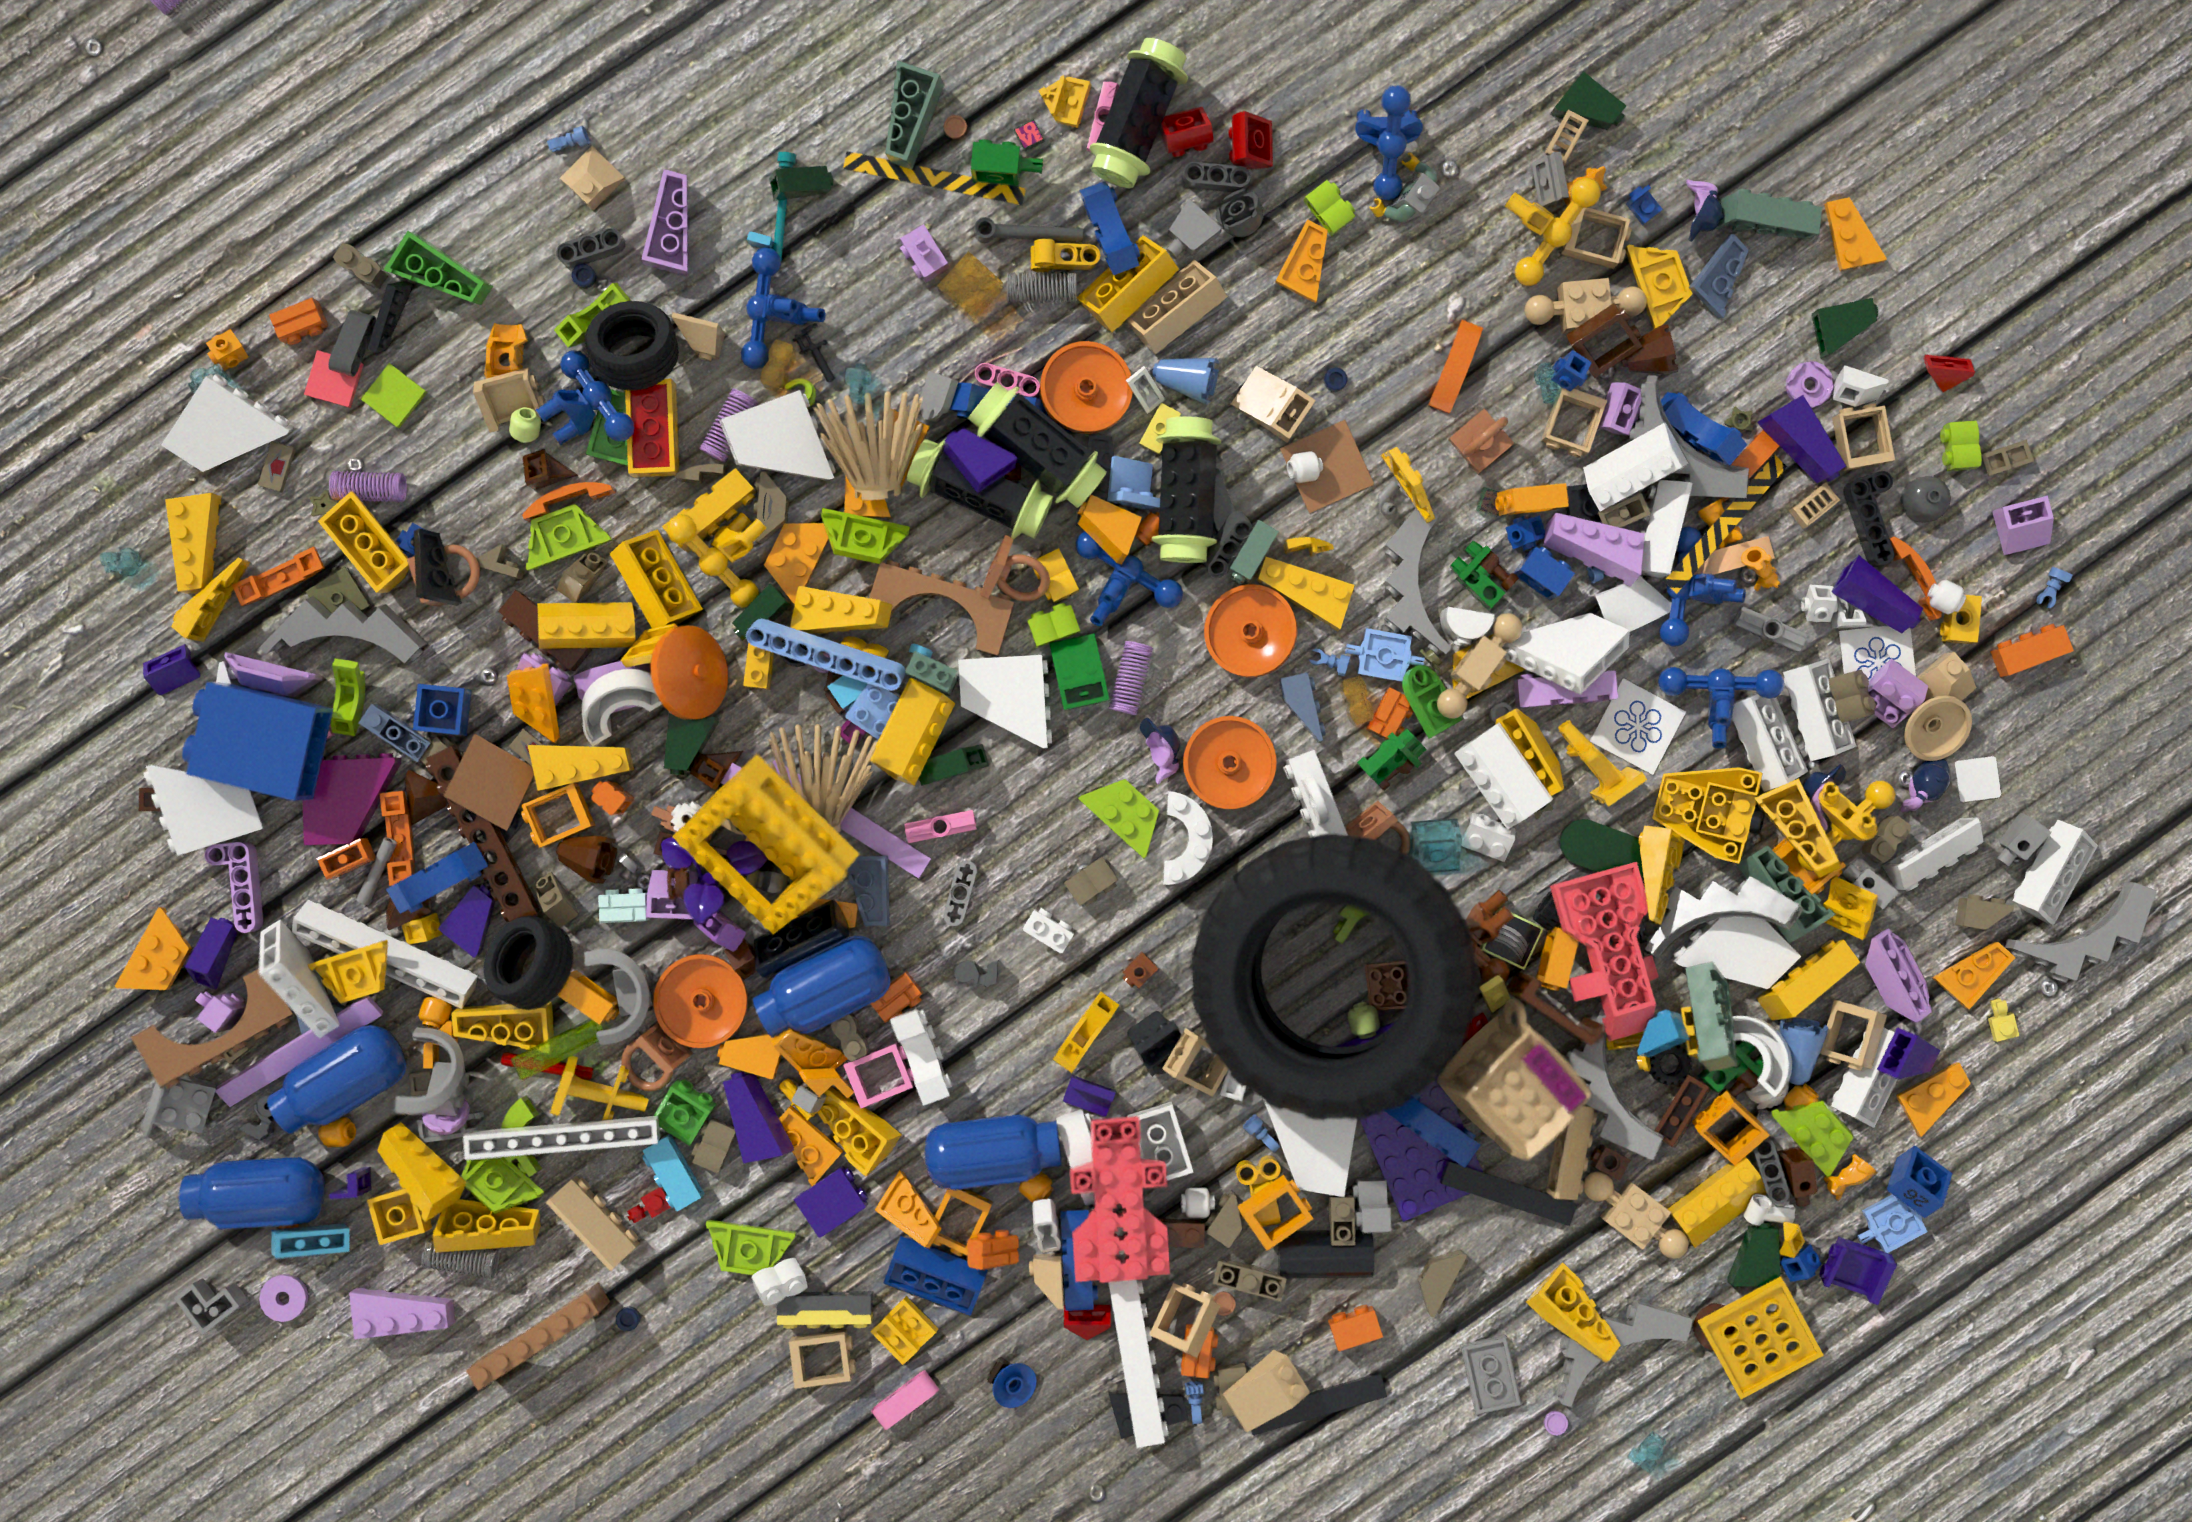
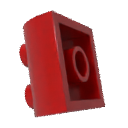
M1203 106L1164 116L1160 131L1168 154L1172 153V156L1179 157L1186 153V149L1194 148L1195 151H1203L1208 148L1207 144L1214 142L1212 124Z
M1246 111L1234 114L1232 116V127L1229 128V137L1232 140V150L1229 152L1230 161L1234 166H1242L1247 169L1273 167L1272 121Z

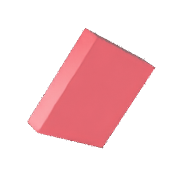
M317 350L304 395L351 408L364 364H360L354 377L329 370L328 367L331 354Z

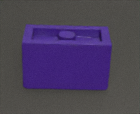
M186 644L143 663V677L158 695H163L200 678V672L191 662V650Z
M1072 1075L1063 1101L1105 1117L1108 1114L1111 1102H1113L1116 1090Z
M361 1167L348 1173L347 1187L330 1193V1199L355 1198L371 1191V1167Z

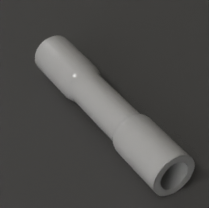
M384 837L369 875L356 898L359 903L364 905L370 904L384 868L397 845L394 839Z

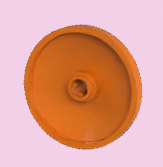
M1091 341L1071 343L1060 348L1047 361L1040 380L1041 400L1049 416L1063 428L1081 434L1102 432L1114 426L1125 415L1130 405L1133 392L1126 380L1131 377V373L1122 357L1108 346Z
M1257 584L1237 586L1222 594L1210 608L1204 625L1205 643L1216 663L1229 673L1248 678L1264 676L1281 667L1290 657L1295 647L1298 633L1295 614L1284 597L1269 587Z
M681 626L667 631L657 642L651 660V678L660 702L670 713L682 719L694 720L711 715L721 705L728 685V668L723 651L711 634L696 626Z
M1222 716L1204 723L1192 734L1184 751L1183 770L1189 787L1202 801L1217 808L1237 809L1254 803L1269 789L1276 772V753L1270 738L1261 727L1242 717Z
M709 954L690 955L671 964L659 978L654 991V1012L663 1031L674 1041L692 1048L712 1047L729 1039L742 1025L748 1008L747 988L744 980L726 960Z

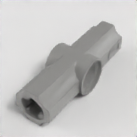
M1743 606L1737 612L1734 619V626L1753 633L1762 640H1769L1797 653L1800 652L1807 639V633L1785 625L1776 618H1769ZM1768 623L1774 627L1773 635H1769L1766 632Z

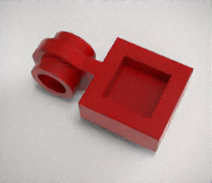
M658 1187L641 1197L645 1206L641 1208L640 1204L628 1210L629 1216L627 1217L629 1221L632 1220L633 1223L640 1221L646 1217L645 1211H648L651 1218H654L671 1208L665 1196H667L664 1188Z

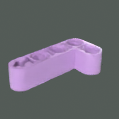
M234 842L209 846L204 854L207 863L210 865H229L235 928L242 933L258 931L263 925V912L256 847L250 842ZM241 847H244L246 851L244 858L239 856V849ZM218 849H220L223 854L222 859L220 861L216 858V852ZM243 870H246L248 873L246 881H243L241 878ZM245 893H248L250 896L249 904H245L243 901ZM244 909H251V912H245ZM251 919L252 923L246 924V920Z

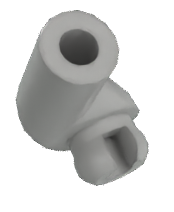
M1392 480L1378 495L1379 510L1384 515H1392L1395 512L1392 496L1400 487Z

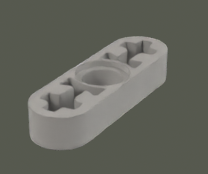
M964 860L956 867L943 915L945 922L950 926H958L965 919L977 875V866L970 860ZM966 864H969L970 869L973 870V874H968L966 881H971L970 886L965 883L956 882L957 878L962 880L963 872L960 871V868L965 867ZM958 886H962L967 890V896L963 900H958L954 896V890ZM951 900L958 904H965L964 909L959 906L957 913L961 915V918L956 919L955 922H952L951 917L948 916V912H953L955 905H950Z

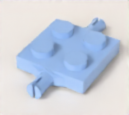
M1368 628L1365 629L1364 639L1360 646L1346 644V648L1349 649H1345V653L1358 655V675L1397 682L1403 681L1409 664L1415 666L1424 665L1423 662L1425 660V657L1411 655L1410 645L1412 636Z
M1892 1194L1862 1210L1868 1222L1869 1230L1857 1235V1238L1862 1245L1874 1238L1878 1241L1883 1252L1889 1253L1927 1233V1230L1922 1222V1216Z

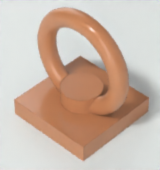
M1485 408L1448 439L1477 474L1514 444L1503 430L1509 422L1508 418L1501 417L1495 421Z
M1005 535L989 567L980 596L989 599L997 583L1000 590L1012 599L1025 602L1034 601L1041 598L1047 592L1050 585V576L1045 566L1033 557L1020 554L1008 556L1014 539ZM1025 564L1034 568L1040 576V586L1032 592H1020L1011 588L1007 584L1006 578L1012 565Z
M460 545L444 546L446 555H460L467 560L470 566L468 583L462 589L455 591L456 596L460 595L462 599L471 594L479 582V563L474 554L467 548ZM414 556L408 558L407 561L416 586ZM420 598L421 604L437 607L445 604Z
M1376 801L1344 826L1347 835L1374 840L1381 837L1388 828H1391L1400 835V852L1409 854L1411 840L1407 829L1379 801Z
M656 1023L638 1039L627 1045L622 1054L621 1064L626 1066V1069H629L627 1079L632 1085L644 1091H657L664 1088L670 1082L673 1071L685 1062L693 1052L687 1046L670 1038L663 1031L659 1023ZM642 1048L664 1071L659 1080L646 1082L634 1073L631 1066V1057L634 1051Z

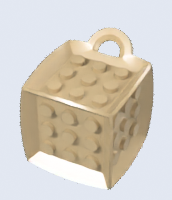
M1509 999L1505 1004L1503 1015H1497L1469 1039L1455 1054L1437 1079L1445 1093L1477 1127L1507 1153L1523 1160H1530L1553 1141L1574 1119L1591 1096L1590 1089L1569 1063L1526 1023L1525 1009L1519 999ZM1514 1011L1517 1015V1026L1512 1023ZM1538 1043L1543 1045L1587 1096L1570 1113L1561 1106L1521 1060Z

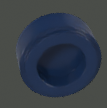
M579 264L572 271V280L580 288H589L596 281V273L591 266Z
M1331 368L1324 376L1325 387L1332 392L1341 391L1347 384V374L1341 368Z
M624 1307L616 1315V1324L623 1331H632L640 1323V1313L634 1307Z

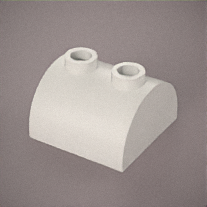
M1453 607L1445 608L1441 611L1440 623L1444 633L1454 640L1453 645L1461 647L1471 645L1472 640L1484 635L1491 628L1494 620V614Z

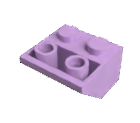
M2048 496L1992 511L2004 555L2051 543L2054 517Z
M524 653L516 670H524L527 667L538 668L542 664L546 663L549 665L551 662L541 655ZM552 666V668L549 667L556 706L573 683L567 680L568 674Z
M1892 658L1874 674L1868 686V692L1876 704L1874 715L1892 728L1925 701L1928 690L1927 684Z
M652 870L647 892L646 917L693 919L689 915L682 898H677L676 901H669L667 889L668 870ZM686 871L689 872L690 885L694 883L699 884L698 873L696 871Z

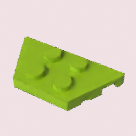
M576 504L531 520V538L528 543L529 556L526 569L531 571L613 541L612 537Z
M822 508L821 517L835 555L880 564L909 535L910 526Z
M1126 779L1089 792L1078 798L1142 858L1147 856L1159 809Z
M1819 1101L1807 1106H1793L1792 1110L1779 1112V1109L1771 1111L1774 1119L1802 1150L1814 1160V1163L1827 1177L1831 1176L1852 1141L1853 1134L1824 1101Z
M505 1157L469 1159L461 1176L466 1181L465 1188L494 1214L544 1195V1191L522 1173L512 1162L508 1163Z
M714 1220L706 1221V1227L709 1229L713 1241L712 1245L717 1253L721 1271L754 1275L764 1268L774 1267L796 1236V1232Z

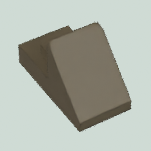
M1642 493L1598 512L1602 524L1619 528L1632 524L1651 514Z
M499 545L476 558L480 568L520 580L523 578L524 571L518 569L519 564L507 560L503 564L507 546Z

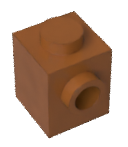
M1141 951L1122 970L1125 974L1123 979L1132 988L1135 985L1140 988L1159 968Z

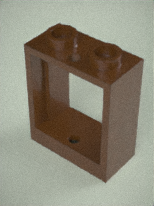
M1614 303L1566 335L1573 349L1592 362L1588 370L1594 378L1643 347L1638 339L1642 335L1635 325L1629 326L1627 322L1631 319L1624 308L1619 310ZM1618 321L1629 338L1595 360L1584 343Z

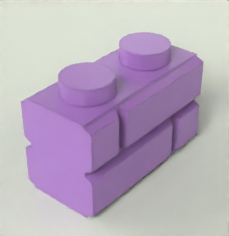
M720 911L710 916L701 925L693 921L694 925L712 941L733 952L742 943L746 932Z

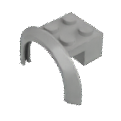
M612 949L585 952V966L611 964L620 968L612 970L620 1017L631 1016L619 1027L596 1032L600 1045L620 1042L630 1037L639 1029L647 1012L651 1011L652 1006H654V996L652 992H649L648 983L651 981L650 972L648 969H645V964L638 965L632 958L620 951Z
M417 1027L412 1035L414 1041L431 1042L443 1047L449 1053L451 1063L435 1062L427 1095L421 1097L397 1096L395 1113L417 1115L428 1112V1114L457 1116L459 1108H462L464 1103L463 1089L467 1087L469 1082V1074L465 1071L462 1051L458 1043L447 1033L437 1029Z
M193 1077L191 1081L179 1078V1084L167 1089L166 1086L160 1088L156 1081L145 1117L140 1123L144 1138H148L153 1123L202 1133L216 1090V1083Z

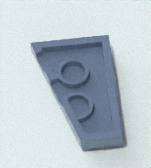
M1735 234L1728 235L1689 287L1718 319L1725 316L1726 303L1732 297L1734 291L1732 290L1736 276L1740 275L1749 251Z
M888 855L858 856L847 868L850 885L853 886L856 895V902L865 926L890 925Z

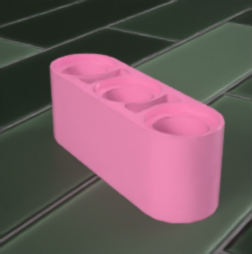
M982 363L975 369L976 381L981 387L991 389L996 382L1001 384L1005 377H1011L1014 383L1010 387L1003 386L1005 389L1011 390L1018 386L1019 390L1015 395L1020 393L1024 397L1038 398L1040 395L1039 381L1033 376L989 363ZM985 370L992 373L991 378L986 381L979 377L980 373ZM1029 383L1034 384L1036 390L1034 393L1028 394L1023 390L1024 386Z
M923 1370L872 1408L871 1412L884 1430H887L936 1394L939 1388L926 1370Z

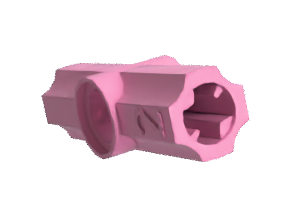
M1103 82L1087 146V151L1091 152L1089 149L1090 145L1097 142L1104 122H1101L1099 117L1101 115H1108L1120 85L1117 83Z
M973 810L904 824L908 844L977 830ZM938 820H943L947 824V829L944 833L935 831L934 825Z

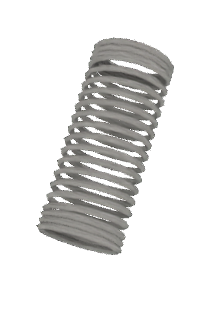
M1008 272L1007 302H1018V300L1026 302L1027 299L1030 302L1031 298L1032 302H1034L1036 297V302L1038 303L1039 295L1041 303L1043 302V296L1045 302H1047V298L1049 302H1051V299L1053 302L1055 300L1059 302L1060 298L1061 302H1063L1064 297L1065 302H1067L1069 295V302L1076 303L1077 273L1068 272L1066 283L1065 272L1063 273V281L1061 272L1058 279L1055 272L1054 282L1053 273L1051 272L1049 285V273L1047 272L1045 288V273L1043 272L1041 290L1040 272L1038 273V289L1036 272L1034 273V287L1032 272L1030 273V284L1028 273L1026 272L1024 283V273L1022 272L1021 286L1020 273L1018 272L1017 289L1016 273Z
M430 1237L424 1246L422 1266L428 1269L433 1268L434 1270H445L451 1273L458 1272L463 1275L470 1274L475 1277L492 1279L498 1268L500 1253L498 1249L493 1248L491 1250L478 1249L476 1250L472 1265L475 1250L471 1251L469 1264L470 1250H467L463 1266L466 1250L463 1251L460 1265L461 1251L458 1253L456 1264L457 1251L454 1252L452 1263L453 1251H450L448 1262V1252L445 1254L444 1261V1252H441L438 1262L440 1252L435 1253L433 1238ZM479 1250H480L479 1259H478V1263H477V1266H476V1260H477L478 1252H479ZM483 1251H484V1256H483L482 1264H481V1267H480L481 1257H482V1253H483Z

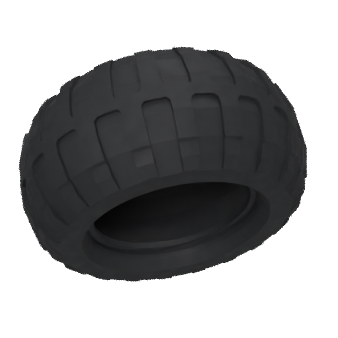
M1321 834L1287 841L1263 852L1228 879L1202 918L1195 949L1192 952L1191 970L1193 971V1006L1195 1013L1199 1015L1201 1025L1205 1031L1206 1042L1212 1052L1217 1054L1230 1070V1075L1236 1082L1243 1087L1247 1086L1254 1093L1263 1097L1266 1103L1280 1110L1283 1108L1295 1113L1304 1114L1306 1118L1315 1120H1326L1327 1118L1357 1120L1370 1117L1374 1113L1390 1108H1397L1410 1101L1413 1096L1437 1080L1464 1041L1472 1019L1477 995L1478 969L1471 933L1466 920L1463 918L1448 889L1426 870L1420 862L1406 853L1404 854L1371 838L1350 835ZM1314 904H1342L1362 910L1377 919L1389 930L1404 954L1409 974L1407 1004L1404 1012L1391 1028L1377 1038L1363 1044L1349 1047H1330L1316 1044L1300 1037L1278 1018L1266 997L1261 967L1266 942L1276 924L1287 914Z

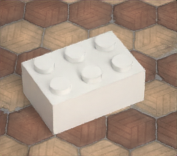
M1172 1101L1127 1115V1117L1139 1116L1140 1157L1165 1161L1166 1180L1193 1173Z

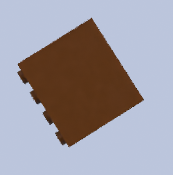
M1518 971L1515 973L1506 987L1508 994L1519 999L1523 1004L1573 1038L1591 1046L1601 1041L1605 1034L1603 1030L1606 1026L1586 1017H1583L1578 1025L1534 996L1542 982Z

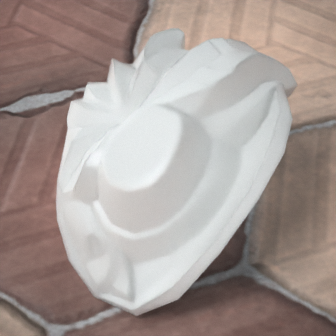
M1789 1082L1782 1094L1776 1098L1760 1083L1745 1093L1752 1101L1759 1104L1756 1107L1757 1109L1772 1108L1783 1102V1099L1788 1094Z

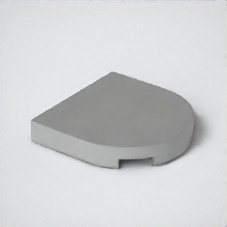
M928 371L921 393L923 400L920 412L924 419L937 422L943 413L946 414L949 411L958 385L957 380Z

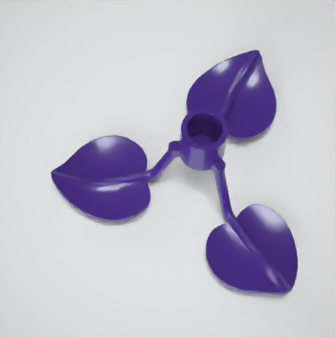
M673 837L667 838L661 843L663 860L670 868L680 870L681 867L689 868L692 863L695 865L700 884L694 883L686 888L684 904L693 920L701 925L706 919L717 913L723 905L724 897L720 889H718L719 882L710 873L702 874L699 863L696 862L694 857L682 848ZM750 841L735 842L727 850V858L730 861L728 863L740 875H749L756 872L768 859Z

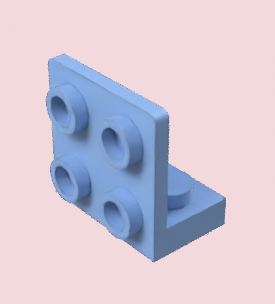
M1113 456L1107 502L1144 510L1160 508V498L1153 497V493L1150 492L1153 465L1151 463Z
M867 683L845 717L879 740L899 697L887 689Z

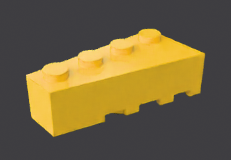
M736 468L712 486L711 490L713 492L711 494L706 492L695 500L692 509H683L677 514L688 515L693 519L696 524V535L701 540L708 535L711 537L716 534L721 528L719 526L725 520L730 521L738 513L736 511L742 505L747 506L755 499L754 494L757 491ZM668 522L662 526L666 532ZM677 544L687 553L692 551L687 544Z
M205 493L165 499L178 592L186 594L198 593L213 580L215 562L213 555L217 544V539H215L216 527L219 525L218 509L219 505H221L222 496L214 493Z
M1269 557L1264 558L1257 582L1263 586L1275 590L1285 599L1331 626L1336 631L1341 629L1355 586Z
M528 745L538 791L634 770L629 748Z
M1799 778L1755 797L1757 805L1819 878L1841 869L1837 856Z
M1829 940L1821 946L1822 950L1806 958L1803 964L1793 969L1788 975L1756 997L1772 1021L1794 1018L1860 963L1845 940Z
M402 1122L383 1133L377 1151L390 1171L396 1173L400 1179L398 1183L403 1189L406 1188L411 1196V1202L415 1207L418 1206L422 1212L421 1217L425 1222L460 1200L466 1181Z
M460 1199L440 1213L432 1236L435 1253L533 1246L536 1243L541 1227L540 1214L538 1209L512 1207L494 1214L481 1202Z

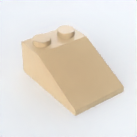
M1273 1350L1224 1392L1222 1396L1243 1429L1249 1432L1296 1406L1310 1391L1289 1357Z

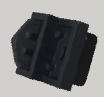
M1155 1011L1127 1031L1128 1037L1134 1044L1141 1062L1152 1077L1155 1074L1167 1073L1162 1068L1181 1037L1180 1030L1175 1022L1172 1020L1168 1023L1159 1011Z

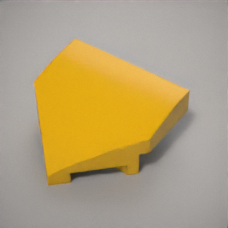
M1062 75L1060 80L1047 88L1043 87L1038 90L1057 123L1079 128L1092 85L1090 81L1073 77L1065 78Z
M1313 537L1287 539L1283 544L1285 554L1308 548L1310 557L1315 556L1317 553L1334 549L1333 544Z

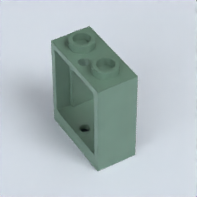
M1258 520L1228 571L1232 581L1240 585L1243 582L1248 585L1279 531Z
M914 651L905 671L909 678H914L948 696H951L959 679L958 670Z

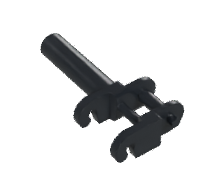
M814 323L802 329V334L794 335L795 338L792 341L797 342L801 349L800 355H806L808 351H812L811 354L827 383H829L835 377L819 350L822 345L827 344V341L823 340L814 345L808 336L812 328L818 327L817 323ZM804 337H806L809 343V346L805 347L803 342L801 341V339Z

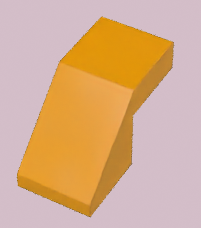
M452 1020L447 1021L439 1030L450 1035L458 1043V1037L453 1036ZM426 1042L423 1045V1068H433L434 1063L439 1062V1045Z
M834 1068L802 1069L799 1072L803 1081L819 1097L832 1085L847 1099L854 1093L849 1083Z

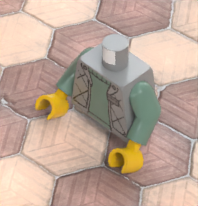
M1411 152L1407 153L1411 159L1408 162L1402 160V163L1410 171L1415 170V172L1402 188L1400 195L1388 207H1385L1381 199L1376 198L1374 202L1377 206H1370L1369 208L1375 217L1384 215L1399 222H1407L1419 216L1440 189L1439 185L1436 184V171L1420 162Z

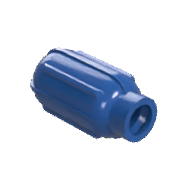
M854 935L780 971L771 981L770 989L753 997V1003L759 1019L770 1037L774 1038L788 1028L801 1034H807L884 996L890 986V973L881 951L871 939L865 936Z
M370 1025L355 1029L291 1069L283 1081V1087L267 1097L269 1110L278 1125L289 1134L297 1132L308 1124L327 1125L336 1121L402 1079L407 1066L403 1049L394 1035L382 1027Z
M1009 1115L938 1125L930 1130L926 1137L925 1162L929 1177L934 1184L946 1190H960L1028 1181L1040 1174L1043 1168L1062 1166L1057 1121L1037 1123L1033 1118L1024 1115Z
M301 1157L221 1162L207 1168L204 1174H188L184 1176L179 1189V1207L184 1219H206L218 1229L303 1224L314 1220L321 1212L325 1198V1178L317 1165Z

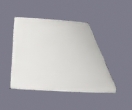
M1641 576L1631 586L1624 584L1623 580L1616 582V587L1595 595L1604 619L1630 631L1669 613L1672 604Z

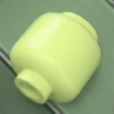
M523 407L514 411L511 414L509 426L511 436L523 443L536 440L540 433L541 418L531 408Z
M1360 1002L1355 1004L1353 1009L1348 1012L1350 1029L1354 1035L1361 1039H1366L1377 1034L1376 1031L1380 1028V1021L1377 1009L1374 1006L1367 1005L1366 1002Z

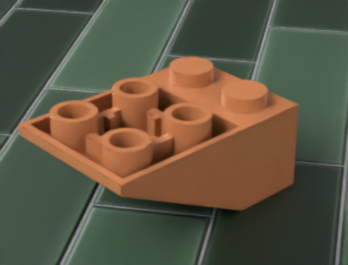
M1397 960L1364 965L1369 1004L1377 1010L1405 1008L1409 994V974L1406 961Z

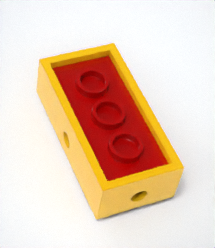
M664 379L646 389L625 390L626 414L632 418L635 427L633 435L627 440L628 474L632 477L676 476V473L680 472L676 383L672 379Z

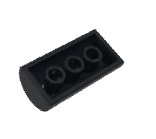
M834 899L791 920L775 934L768 932L754 939L755 968L758 974L763 978H768L786 967L849 937V927L846 918Z
M1330 1230L1295 1231L1278 1243V1275L1287 1279L1373 1278L1374 1244L1372 1232L1363 1233L1361 1230H1355V1245L1332 1246Z

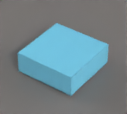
M752 231L748 233L747 241L751 246L773 249L774 242L770 236Z

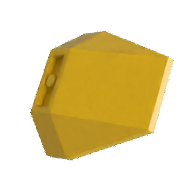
M1743 768L1663 774L1652 819L1666 828L1674 830L1681 837L1713 857L1740 864L1749 835L1752 815L1757 804L1755 797L1759 796L1763 773Z

